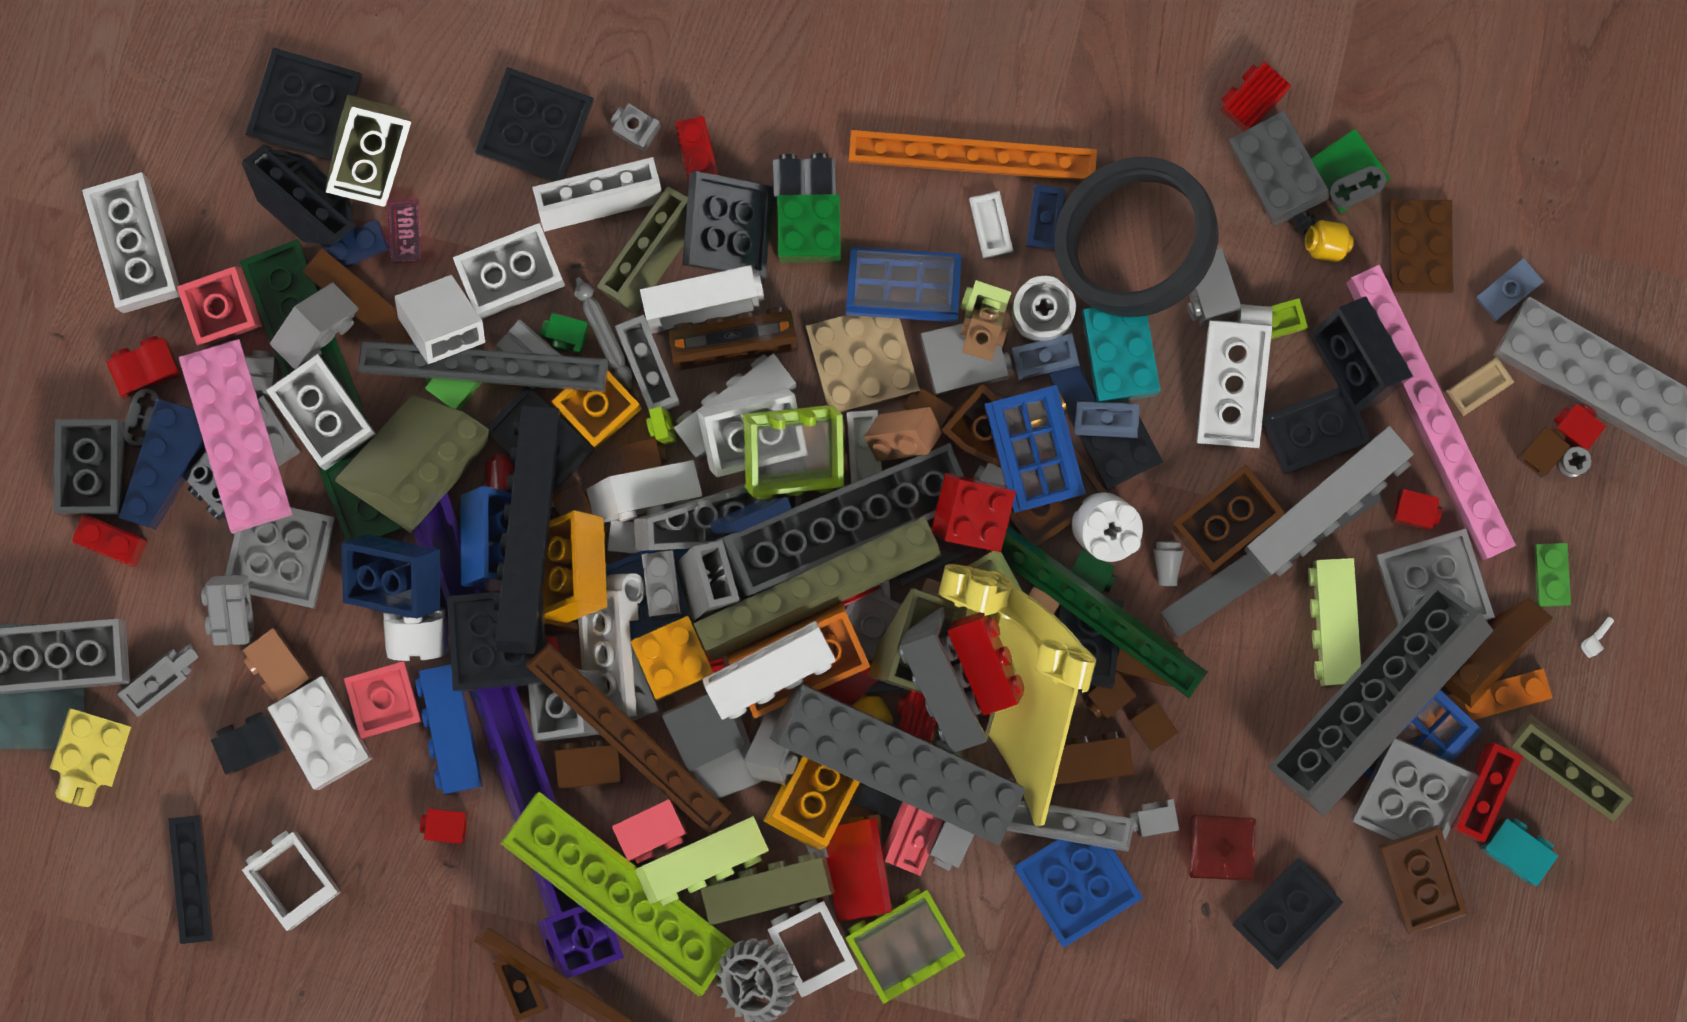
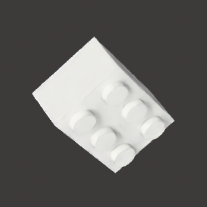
M540 223L453 257L469 300L481 319L565 286Z
M318 354L266 390L318 465L325 471L376 435L328 365Z
M783 388L697 410L710 471L716 477L744 471L745 439L742 414L796 409L798 407L795 394L788 388ZM801 425L789 426L785 429L770 428L757 430L758 467L807 455Z
M319 677L268 707L270 714L314 790L324 788L373 759L363 739H360L358 730L327 677Z

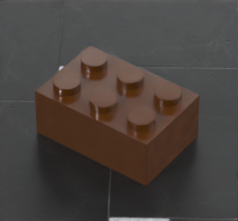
M1245 464L1174 521L1170 528L1205 571L1210 574L1284 515L1285 512Z

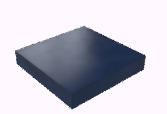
M788 498L762 499L711 521L709 524L712 532L715 534L739 533L789 511L791 506Z

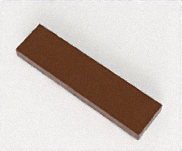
M322 248L302 271L303 275L321 289L333 282L359 308L354 316L384 341L406 344L411 338L398 319L397 309Z

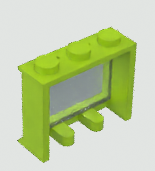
M834 405L742 414L745 439L746 484L744 486L752 497L770 499L775 494L784 493L788 496H799L804 494V491L811 490L828 493L834 491V488L844 487L843 415Z
M919 888L902 897L905 901L904 904L895 909L891 904L892 912L876 915L878 919L868 925L863 920L848 929L851 935L847 936L846 940L883 1004L965 957L964 952L928 890L921 893Z

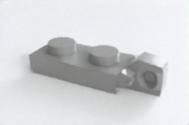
M189 643L178 653L174 649L164 653L130 680V684H125L117 691V695L137 717L187 679L186 675L192 671L188 665L199 657V652Z

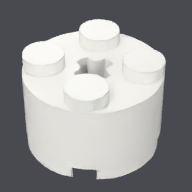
M1037 276L1028 280L1018 290L1012 305V319L1015 327L1023 337L1034 342L1063 336L1069 329L1076 312V302L1072 291L1064 283L1052 276ZM1040 303H1045V307L1048 309L1051 308L1047 316H1042L1040 311H1036Z
M1106 492L1096 493L1087 497L1082 502L1083 504L1078 511H1075L1072 519L1074 537L1084 549L1097 559L1108 562L1119 561L1139 549L1143 533L1141 517L1135 508L1120 497Z
M440 607L441 610L418 619L383 612L387 658L410 661V656H420V660H428L446 655L449 646L446 608Z

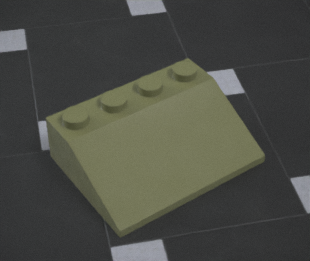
M412 394L336 477L335 482L411 533L487 448L489 429L462 411Z

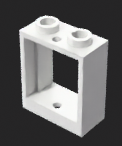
M284 831L271 841L273 847L263 853L262 850H259L246 860L248 866L242 869V871L285 930L289 931L339 895L341 890L299 833L292 832L288 834L287 831ZM292 845H295L324 887L288 913L258 871Z
M816 898L798 906L801 912L792 917H789L788 913H784L771 920L773 927L767 929L774 944H779V954L788 953L779 932L821 912L844 958L843 962L804 982L794 965L790 972L798 976L794 984L798 988L801 998L858 969L824 900L818 903ZM788 953L785 961L787 964H794Z

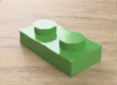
M1568 544L1534 545L1537 605L1539 607L1570 606Z

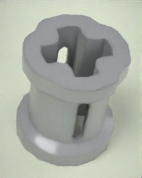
M1572 447L1565 452L1557 462L1561 474L1572 478L1586 472L1590 468L1592 461L1587 450L1581 447ZM1572 458H1578L1580 464L1570 466L1568 461Z

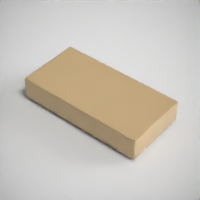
M1496 357L1446 390L1445 394L1460 416L1463 417L1513 384L1514 381L1498 357Z

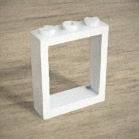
M751 265L640 289L645 316L651 333L675 329L674 325L692 322L693 324H698L710 318H725L740 313L760 310L759 301L764 300L759 272L753 274Z

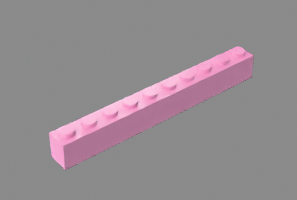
M1380 265L1351 277L1346 284L1354 301L1365 296L1368 298L1413 375L1412 378L1398 388V391L1464 527L1467 529L1468 536L1481 562L1516 546Z

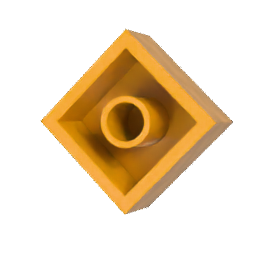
M608 370L605 392L564 389L551 401L596 451L642 409L640 404Z
M689 616L630 641L657 701L699 683L704 678L714 674Z

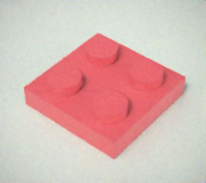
M405 661L344 678L360 739L422 722Z

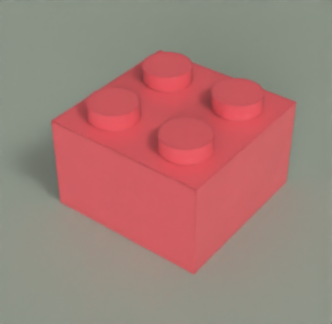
M234 266L177 286L197 346L206 347L263 327L255 300L241 267Z
M671 799L612 826L627 860L632 861L635 859L637 864L655 857L654 850L663 845L666 850H669L684 843L682 836L688 834Z

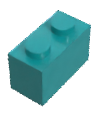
M1514 817L1511 820L1507 818L1501 819L1480 850L1530 886H1538L1559 856L1552 851L1554 845L1541 836L1535 839L1526 832L1528 827Z

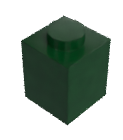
M1081 550L1071 569V572L1101 594L1103 590L1109 593L1117 576L1112 574L1115 566L1097 559L1084 550Z

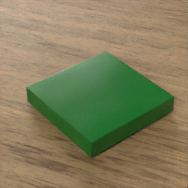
M1356 129L1311 159L1325 183L1328 193L1333 183L1338 179L1370 166L1381 169L1385 174L1386 182L1391 179ZM1367 174V179L1359 185L1361 188L1371 185L1375 189L1379 179L1377 177L1372 178L1370 174ZM1339 186V191L1335 196L1337 198L1342 197L1344 201H1348L1347 196L1355 191V189L1352 187L1343 190ZM1333 206L1339 215L1350 208L1341 209Z

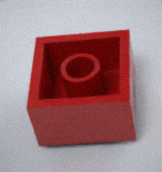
M945 473L931 531L934 536L947 542L1001 552L1016 491L1001 484Z

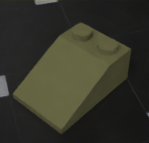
M347 95L338 125L325 191L385 207L411 125L408 111Z
M911 589L877 645L868 677L923 694L921 690L918 691L912 679L913 672L909 664H905L902 661L899 653V646L904 633L942 607L945 608L952 623L962 618L965 607L959 608L950 601Z

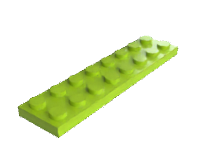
M540 792L535 794L500 843L697 996H702L717 975L715 972L721 969L718 961L721 957L725 956L726 950L735 946L733 941L715 927L709 925L706 920L679 899L664 906H661L660 901L650 905L635 872L637 867Z

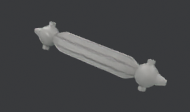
M578 277L576 278L574 295L583 301V311L608 360V364L616 370L614 373L615 379L630 390L632 389L631 380L634 373L629 367L625 366V356L599 302L592 297L594 288Z

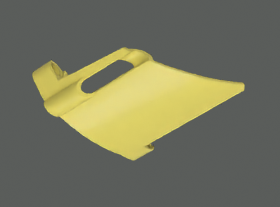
M947 564L944 568L938 595L955 602L954 606L959 608L966 607V616L982 612L985 613L984 616L990 615L991 618L994 617L1000 627L999 637L1003 646L1009 648L1012 655L1011 665L1015 675H1020L1023 681L1024 692L1018 705L995 712L989 736L1006 761L1016 782L1026 788L1023 796L1034 825H1045L1078 689H1083L1082 692L1089 690L1096 658L1055 615L1032 597L1016 588L1012 580L1006 575L997 571L988 572L958 564Z

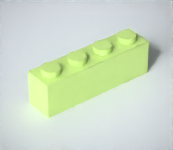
M1354 558L1316 560L1312 563L1313 568H1308V583L1310 587L1314 586L1315 599H1310V613L1312 618L1316 617L1317 630H1312V644L1314 649H1318L1319 661L1314 662V675L1316 680H1320L1321 687L1344 685L1361 667Z
M753 816L635 869V872L650 905L660 901L661 906H664L679 899L677 892L687 888L689 893L706 887L705 880L712 876H715L717 881L734 874L732 868L743 863L744 867L747 868L761 862L760 855L769 851Z

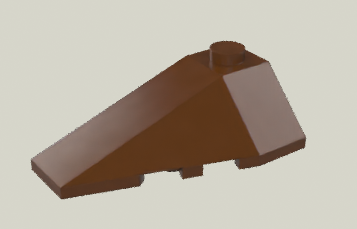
M981 384L976 386L956 408L941 431L962 451L1001 468L984 405L1000 399L985 385ZM1011 409L1004 410L1010 435L1027 431L1025 422ZM1035 435L1041 461L1057 457V452L1039 435ZM1029 437L1013 441L1019 467L1035 463ZM1060 463L1043 467L1048 488L1051 491H1054L1064 480ZM1037 469L1021 473L1022 478L1042 486Z
M1528 598L1497 615L1495 618L1488 620L1487 622L1493 629V632L1446 682L1444 687L1472 708L1553 620V617Z

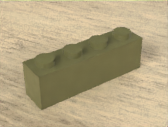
M667 186L597 285V288L613 303L635 315L643 303L640 289L655 286L684 245L688 197Z
M1530 714L1511 737L1512 749L1614 822L1632 801L1633 791L1631 786Z
M814 852L799 856V863L787 866L786 860L768 864L769 871L757 874L756 868L737 872L739 879L727 881L725 877L719 881L716 878L707 880L709 886L701 888L709 925L835 893L826 856L817 858V854Z

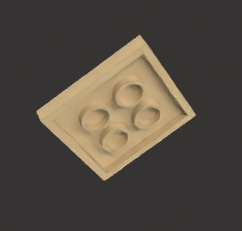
M844 315L806 326L827 405H834L840 413L920 391L899 318Z

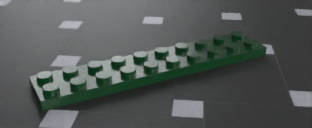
M298 239L240 261L270 342L294 306L318 292L316 284L302 274L308 262ZM335 335L327 345L320 349L322 352L321 358L368 422ZM273 348L283 377H286L295 369ZM370 440L326 471L317 463L346 541L365 534L383 537L404 529L335 482L336 477Z

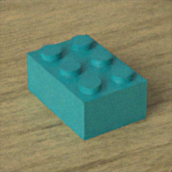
M1095 308L1083 309L1081 319L1096 401L1115 403L1157 396L1161 390L1148 316L1120 317L1104 313Z

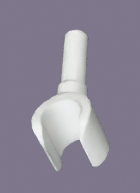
M1607 617L1600 628L1581 643V648L1588 658L1596 656L1604 649L1598 640L1603 637L1613 624L1614 620L1611 617Z

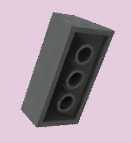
M942 607L904 633L899 646V653L902 661L905 664H909L913 672L912 679L918 691L921 690L926 699L925 705L930 717H935L938 723V732L942 742L948 744L951 752L955 753L987 742L995 712L983 716L947 632L952 623L945 608Z

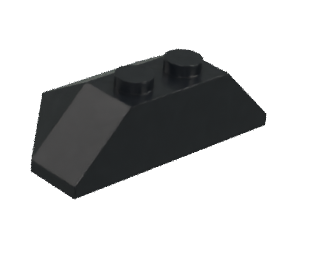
M262 145L243 160L242 166L257 202L303 242L335 245L354 229L355 222L350 199L327 193L325 188L328 177L304 156Z

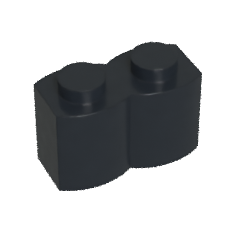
M826 153L811 154L809 159H797L796 154L779 155V159L773 160L774 201H777V195L836 194L835 158H828Z
M262 712L247 717L245 719L246 724L235 729L234 725H229L216 731L217 737L211 739V742L225 775L238 772L286 750L271 715L264 716Z

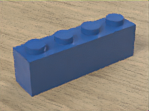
M451 664L420 670V678L415 679L418 696H424L426 709H422V718L425 728L430 727L432 740H428V748L431 759H437L439 770L434 771L437 789H443V794H452L484 787L465 691H453Z

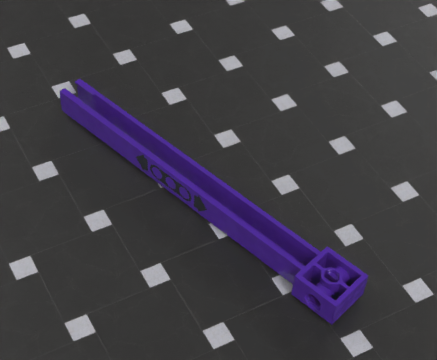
M446 493L413 532L418 545L440 549V607L446 608L449 632L447 596L482 593V590L461 586V531L450 499ZM516 687L470 690L471 698L515 822L538 792L557 805ZM532 869L548 914V918L537 923L554 970L570 978L624 958L616 933Z

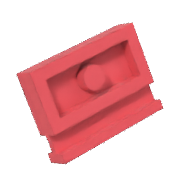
M902 802L882 849L883 860L921 876L943 820Z

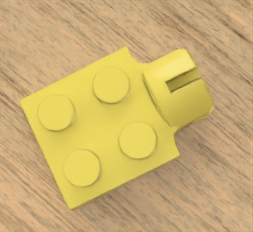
M69 708L50 765V769L60 773L56 798L70 804L73 801V804L80 807H90L100 785L112 787L131 727Z

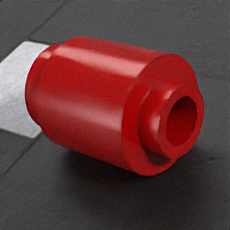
M509 455L491 456V461L485 463L486 487L507 491L508 475L514 474L515 464H511Z

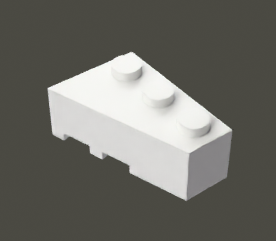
M694 460L609 476L586 489L592 514L603 517L604 523L618 519L619 522L637 518L639 514L647 513L649 515L702 497Z

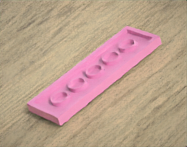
M234 340L179 357L231 533L293 515L240 340Z

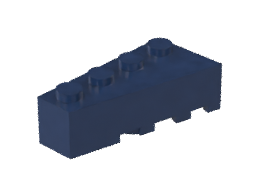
M157 399L120 512V519L154 530L161 523L177 497L176 494L184 481H186L182 476L206 450L193 409Z

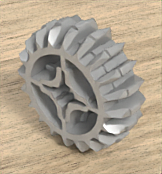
M750 938L747 941L741 940L735 946L728 948L725 956L721 957L718 961L721 969L716 971L715 974L721 979L717 981L715 986L723 989L719 998L727 999L728 1003L725 1009L734 1008L735 1017L744 1015L745 1022H752L754 1020L755 1022H772L778 1016L785 1014L788 1007L795 1001L792 995L796 993L798 988L792 983L796 981L798 976L790 972L795 964H787L785 961L788 953H778L779 944H773L769 947L768 939L760 941L757 938ZM744 959L754 960L758 962V964H748L744 961ZM756 996L759 997V998H761V999L766 998V999L769 1000L770 1002H769V1003L761 1002V1001L756 1000L755 998H756Z

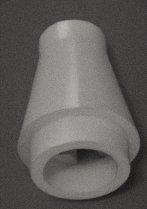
M1156 541V549H1153L1159 578L1158 585L1177 586V578L1184 549H1181V542Z

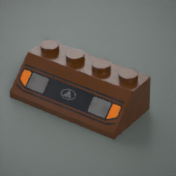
M784 307L767 309L765 315L754 316V312H745L735 315V320L724 321L723 317H716L705 320V325L693 326L692 322L674 325L675 330H669L668 332L675 370L681 371L758 358L764 354L770 356L772 354L798 351L791 310L785 311Z

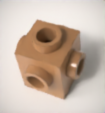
M974 309L972 318L965 317L960 334L966 337L962 353L992 361L996 345L1003 347L1008 330L1002 328L1004 317L999 316V313L992 309Z

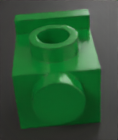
M551 313L550 321L545 319L543 322L540 337L552 342L551 347L555 349L569 351V348L572 347L576 355L582 356L590 326L588 322Z

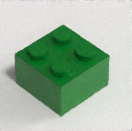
M839 194L777 195L779 263L841 262Z

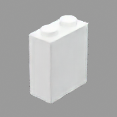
M452 275L395 296L398 319L427 364L485 343L482 319Z

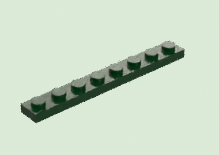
M1009 525L1007 526L1001 553L1009 567L1187 698L1194 694L1208 671Z

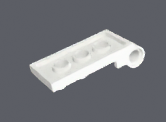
M1241 304L1237 322L1209 320L1197 443L1259 448L1272 333V307ZM1235 345H1241L1246 349V355L1240 361H1233L1228 355L1229 350ZM1239 376L1242 378L1243 385L1238 391L1232 392L1226 389L1225 383L1229 377ZM1229 406H1234L1240 411L1238 419L1233 422H1227L1222 418L1224 409Z
M636 573L610 574L606 577L607 607L578 618L582 670H600L602 692L629 717L637 716L629 621L639 620L637 604L643 600L646 587L643 578ZM603 617H604V619H605V628L603 627V624H602V618H603ZM605 648L607 649L608 653L607 659L605 657ZM607 680L610 682V690L607 687Z

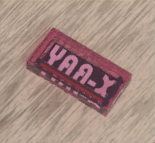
M419 200L387 201L390 262L422 261Z

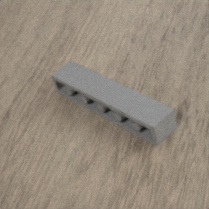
M1390 426L1387 427L1251 542L1244 550L1268 578L1274 573L1280 577L1293 566L1289 561L1298 552L1303 557L1317 545L1313 540L1318 535L1323 533L1327 537L1340 526L1337 521L1338 518L1344 513H1347L1349 517L1352 516L1364 505L1361 502L1364 496L1370 492L1374 497L1388 485L1384 479L1392 473L1398 477L1411 466L1408 459L1414 453Z

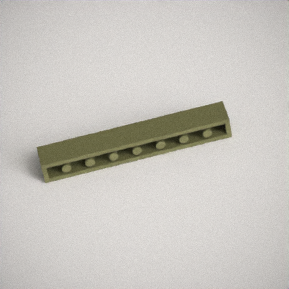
M922 517L694 623V626L711 662L941 556L938 543L925 517Z

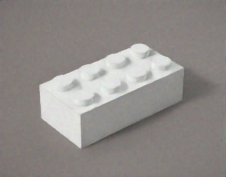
M141 172L82 190L115 308L122 313H127L180 297L177 286L180 285L150 180Z

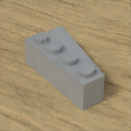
M741 485L634 519L635 551L687 549L717 541V539L732 533L715 534L712 532L709 522L762 499L752 497L745 486Z

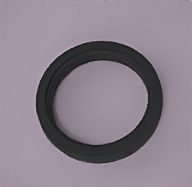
M1132 157L1105 165L1089 175L1075 188L1065 202L1057 221L1054 238L1055 253L1066 282L1090 306L1114 316L1141 317L1155 314L1174 306L1186 298L1201 283L1214 260L1219 232L1217 216L1212 201L1203 186L1189 172L1177 164L1164 159ZM1139 182L1161 183L1181 192L1192 205L1196 229L1193 244L1186 259L1171 276L1153 287L1135 292L1107 290L1096 285L1085 276L1078 257V240L1085 219L1100 200L1118 188Z

